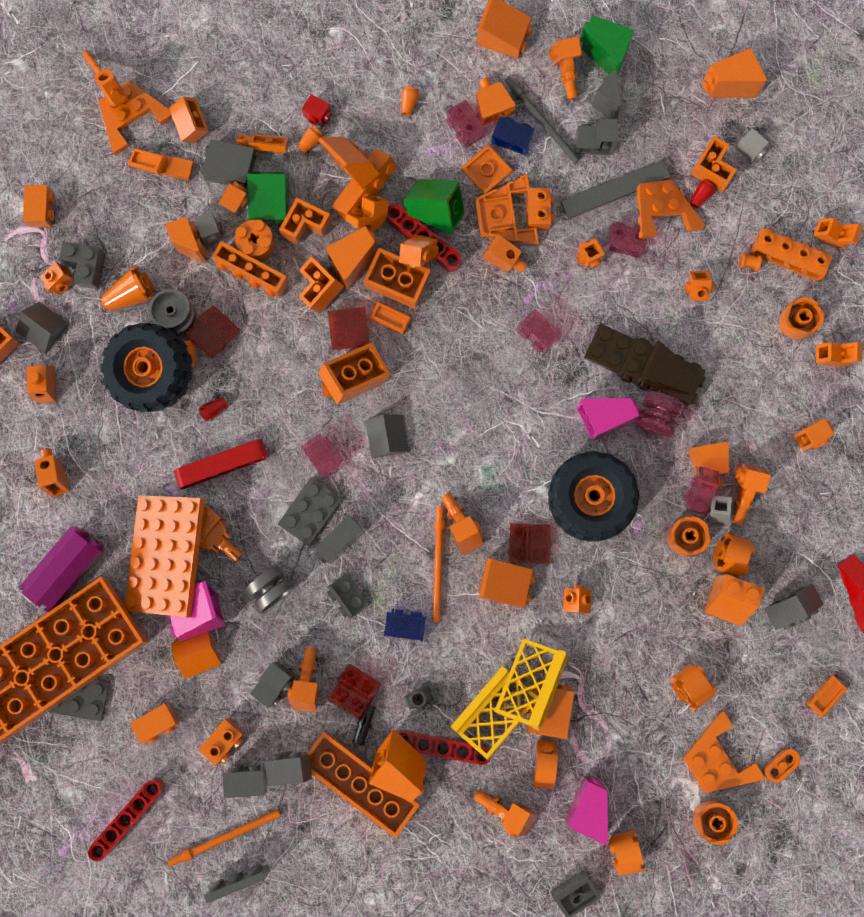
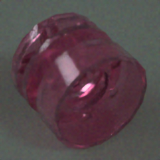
M647 391L642 405L648 410H640L639 415L641 417L636 419V425L655 435L673 437L675 433L673 428H676L678 425L673 419L681 417L685 407L684 403L664 393Z

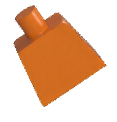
M489 77L479 81L481 89L476 91V102L482 126L515 114L516 105L501 82L491 84Z
M499 234L491 241L481 257L506 272L513 267L522 273L527 265L525 261L519 258L522 251Z
M48 365L28 366L26 369L27 393L36 403L56 402L55 367Z
M728 441L689 449L688 454L699 479L708 478L710 488L721 487L720 475L729 473Z
M52 449L41 450V458L36 459L34 462L39 488L51 497L70 492L62 462L53 455Z

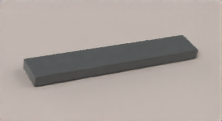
M660 161L561 201V205L567 219H571L636 193L637 186L640 183L668 180L671 176L664 161Z

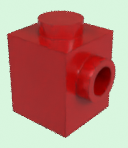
M310 94L301 109L303 117L315 126L323 127L325 122H329L332 116L330 104Z

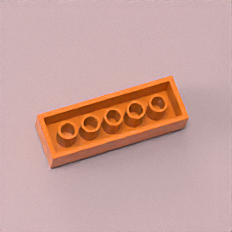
M327 730L322 732L306 754H309L311 773L314 777L395 839L420 806V801L417 799L410 802L370 785L369 781L373 765Z

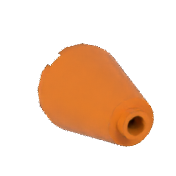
M133 266L102 295L101 304L106 310L112 312L151 301L155 296L152 293L155 291V288L148 275L138 270L141 267Z

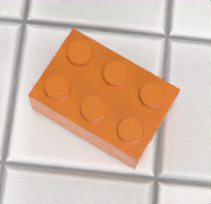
M378 248L363 280L364 288L416 309L431 277V270L423 266L412 268L409 264L400 263V256Z
M372 342L323 363L318 372L337 405L385 384L391 375Z

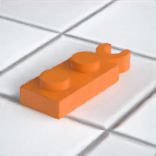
M239 134L236 143L237 145L254 148L258 152L272 151L280 154L286 153L289 137Z

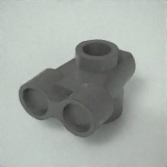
M430 680L422 683V687L404 696L409 710L426 704L432 706L439 703ZM414 695L418 696L416 703L412 701Z

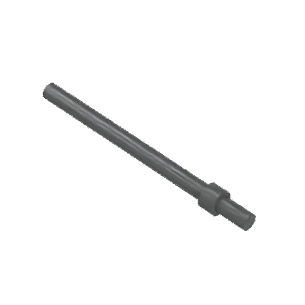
M510 76L507 77L505 83L513 91L512 94L516 99L521 100L574 164L577 163L580 158L525 95V90L518 86Z

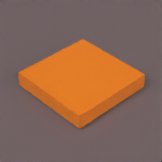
M489 144L461 167L463 173L483 194L492 191L513 173L512 168Z

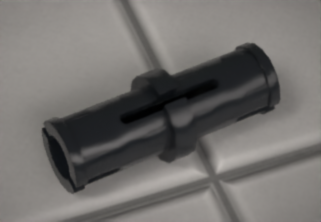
M366 703L364 704L360 720H357L356 724L358 726L352 742L360 745L365 744L364 742L369 728H372L371 721L377 708Z

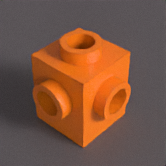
M596 238L591 241L587 240L579 245L576 259L585 269L590 267L594 269L602 264L601 261L605 251Z
M56 261L40 276L44 282L43 286L50 293L55 292L59 295H62L74 283V276L68 267Z
M690 271L689 280L685 283V293H688L690 300L697 302L709 300L710 293H713L714 283L709 271Z
M572 585V588H564L563 612L591 614L592 590L584 589V585Z

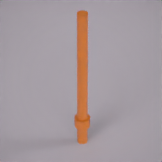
M436 506V521H434V529L436 531L432 622H440L443 529H445L444 506Z
M277 809L192 849L182 850L181 854L167 860L168 865L172 867L183 861L188 862L202 852L281 817V813Z

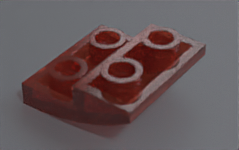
M213 305L189 327L185 335L213 359L226 348L227 343L240 334V329Z
M365 306L328 311L332 350L362 347L370 343Z
M510 523L509 562L550 564L551 525Z
M348 664L339 676L338 684L327 698L328 701L360 720L375 698L381 683L353 665Z

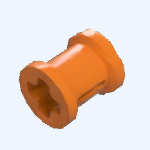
M742 252L738 267L740 269L743 267L750 268L758 272L762 256L747 255L746 252Z

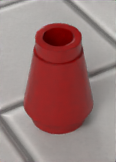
M705 179L699 182L690 204L699 209L715 193L716 187Z
M221 397L202 404V407L198 410L207 422L217 417L228 407V404Z

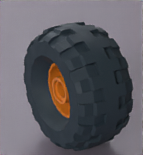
M138 323L122 328L121 332L115 333L109 339L110 344L104 348L102 353L104 359L103 363L100 364V372L104 375L103 384L105 388L110 391V396L116 402L131 410L156 412L173 406L182 395H185L188 390L189 380H192L191 364L193 361L188 353L187 345L175 332L157 324Z
M598 451L580 453L565 461L552 477L548 491L549 509L557 525L568 535L588 542L608 540L624 531L636 515L640 499L637 480L623 461L615 458L614 455ZM589 493L595 495L596 501H592L589 498Z

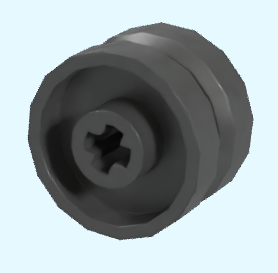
M165 289L158 292L151 299L148 313L154 324L172 330L178 337L187 334L193 328L196 322V312L193 305L181 291Z
M278 565L262 573L243 591L250 600L259 597L254 604L259 613H263L274 606L294 589L289 579L278 582L284 574Z

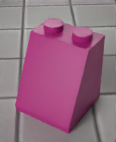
M584 398L576 406L592 441L633 423L640 416V409L631 398Z
M206 581L195 585L191 617L167 615L173 625L170 626L173 637H176L181 642L226 626L216 591Z
M592 776L589 779L584 777L565 818V823L569 828L606 845L608 842V791L603 787L604 783Z

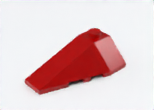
M852 554L839 563L838 568L850 598V605L853 607L856 616V623L864 634V565L855 554Z

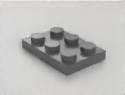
M310 477L278 525L310 547L343 499Z
M95 679L52 708L49 712L101 722L103 720L110 682Z
M261 863L254 865L244 874L242 871L231 875V878L225 882L224 879L213 882L204 895L206 903L265 880L270 873L268 864L264 866Z

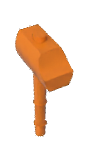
M88 50L83 51L82 55L85 61L89 63L92 70L96 73L94 76L95 82L112 108L115 109L129 100L112 71L106 68L102 70L101 66L95 61L94 56Z

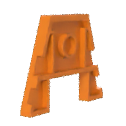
M131 81L121 85L129 100L117 108L113 109L105 96L98 100L111 149L115 156L129 147L119 131L140 117L152 111L161 126L172 119L170 110Z
M527 174L475 199L480 237L494 239L499 234L509 242L532 246L539 245L536 227L521 230L516 228L511 195L527 193L528 188H530Z
M672 180L640 183L637 186L640 239L656 236L657 230L652 220L655 218L681 215L687 232L702 230L705 227L702 220Z
M723 710L717 714V717L707 726L705 732L682 757L704 793L766 779L755 762L739 772L734 768L716 738L733 727Z

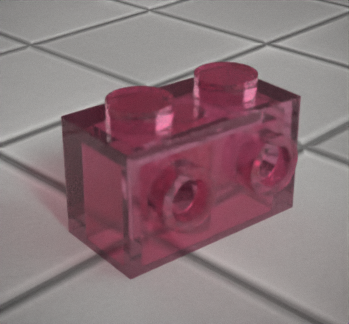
M466 100L447 111L446 122L448 126L455 130L458 141L461 144L463 143L466 148L485 137L486 129Z
M622 222L612 223L605 250L641 258L645 251L647 238H639L640 227H628Z
M536 309L518 326L520 336L525 340L529 339L533 343L532 347L538 353L542 352L544 355L562 336Z
M318 434L302 445L301 448L325 480L343 468L341 464L343 459L337 451L333 453L330 448L332 443L327 436L322 437L321 434Z
M699 467L697 474L692 477L691 488L687 490L684 500L687 501V510L706 515L719 485V471Z

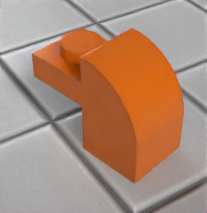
M377 195L362 197L361 212L346 214V222L353 224L355 228L366 226L368 231L372 230L374 232L383 225L387 217L389 201Z
M836 218L819 219L813 236L824 244L846 249L848 245L858 243L863 226L859 223L843 225Z
M828 342L816 345V364L847 367L853 363L862 362L863 343L853 342L841 345Z
M537 740L534 788L554 789L558 764L557 742Z

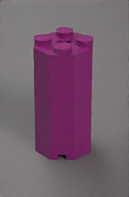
M70 526L19 586V589L23 590V595L38 607L44 605L46 606L44 610L50 612L63 602L104 553L102 549L105 546L98 540L89 538L90 533L84 528Z

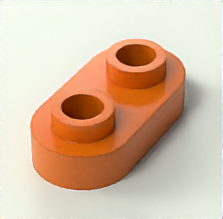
M787 748L782 750L765 766V777L774 783L782 782L799 766L801 761L800 755L793 749ZM787 755L791 756V760L789 762H786ZM773 768L777 770L775 775L771 774Z

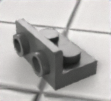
M348 573L327 586L329 588L328 595L333 601L337 600L341 605L338 609L344 617L348 616L351 619L370 605Z

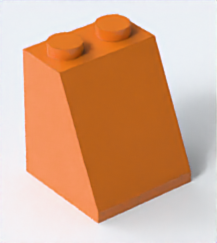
M488 0L478 27L477 45L519 58L520 52L524 53L527 42L525 38L530 36L533 25H530L531 17L502 0Z
M749 48L710 65L702 81L704 91L708 92L710 98H755L759 95L767 78L752 49Z
M366 226L325 247L328 259L341 282L345 285L346 290L351 288L376 254L377 239L373 231H368Z
M487 558L478 598L525 608V604L529 605L531 594L528 593L529 585L533 586L535 575L532 574L533 569Z
M728 574L716 576L704 613L742 626L759 608L765 588Z
M392 730L375 752L369 784L413 802L424 791L423 779L427 773V769H425L426 759L401 735Z

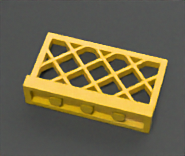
M523 638L494 712L541 731L569 658L567 652L558 651ZM525 646L534 647L536 654L525 658L523 653ZM547 652L553 654V660L544 665L540 656ZM538 657L542 666L531 671L528 661ZM526 663L529 672L518 676L516 672L517 667ZM544 669L546 678L537 683L533 674ZM531 675L535 684L524 689L520 680ZM518 681L522 690L511 695L509 690L510 684ZM537 688L539 696L530 702L526 692ZM524 693L528 703L517 707L513 698ZM511 699L515 709L509 712L501 710L503 703ZM530 707L532 711L530 719L521 718L519 711Z
M503 666L451 725V728L487 760L491 758L520 723L515 720H508L505 716V721L494 722L493 711H495V708H493L492 701L495 697H500L501 693L499 692L503 690L509 675V671ZM517 681L514 683H516V691L519 692V687L521 688ZM531 690L526 692V694L533 698L531 701L538 698ZM520 695L517 696V707L522 706L520 705ZM506 702L503 703L504 707H501V710L506 712L507 710L515 709L514 706H507ZM526 707L522 712L521 710L519 711L521 718L528 714L531 710L530 707ZM482 712H490L491 722L480 723ZM505 724V733L495 736L494 725ZM491 726L492 736L481 737L480 727ZM470 727H477L478 738H468L465 733ZM492 740V748L488 753L481 749V741Z

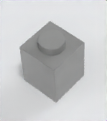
M752 128L740 140L736 149L753 162L756 158L760 159L767 152L765 148L769 142Z
M212 212L194 218L205 244L215 243L222 238Z
M712 496L711 523L731 524L732 497Z

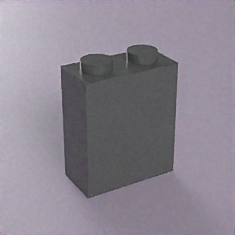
M211 139L209 145L205 148V163L202 162L200 169L205 181L228 185L229 182L233 184L236 181L243 185L244 189H247V174L253 172L257 156L255 149Z
M348 515L314 548L317 551L315 555L322 563L328 562L332 564L364 534V531Z

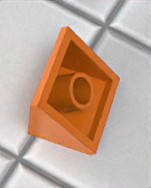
M210 631L182 642L177 640L171 643L174 663L184 679L222 664Z

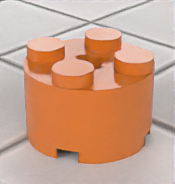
M246 221L235 231V243L239 251L259 262H264L271 257L275 249V239L270 228L263 221Z
M808 297L796 299L781 312L779 318L780 330L792 339H806L822 326L824 313L821 311L818 302Z
M683 517L671 524L667 532L666 541L671 550L680 556L689 557L703 552L710 543L709 528L698 517ZM690 533L691 539L687 540L685 534Z
M724 533L722 537H725L724 540L718 541L713 554V562H716V566H713V569L735 577H739L742 574L746 575L750 568L748 563L750 556L754 554L755 545L751 544V541L748 539Z
M689 664L673 675L670 681L674 682L671 686L678 698L683 703L687 701L690 704L688 708L695 711L712 699L717 689L705 678L706 673L701 666L695 667Z
M707 800L695 807L693 826L696 832L706 841L714 845H723L730 842L737 832L738 819L733 810L724 803L717 800ZM716 818L718 819V822H715L714 826L712 825V822H714V819Z
M635 829L611 835L612 838L609 839L611 853L616 854L617 857L614 859L617 875L622 874V876L646 871Z

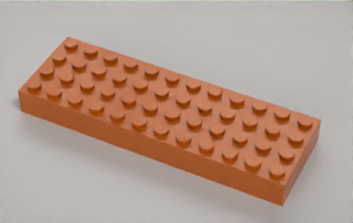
M99 577L0 645V745L149 642L108 578Z

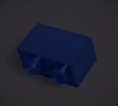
M500 116L492 134L491 143L526 156L533 138L534 128L526 123L520 124L515 122L510 117Z
M392 609L391 612H387L384 636L423 641L426 617H422L423 613L411 611V615L403 614V610Z

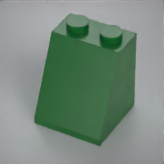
M592 15L590 22H585L580 41L583 44L581 49L608 75L612 71L617 70L618 76L634 30Z
M289 172L248 173V220H261L264 223L265 220H272V223L275 224L283 223L289 210Z
M418 179L404 198V206L407 209L408 216L449 234H453L465 214L460 181Z

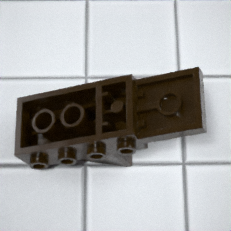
M600 323L584 356V359L616 373L624 382L633 383L641 390L650 391L656 397L669 400L680 408H686L690 403L694 404L698 396L696 390L698 387H702L706 379L704 377L706 370L702 369L701 365L685 361L684 357L674 354L662 342L657 341L653 346L647 339H633Z

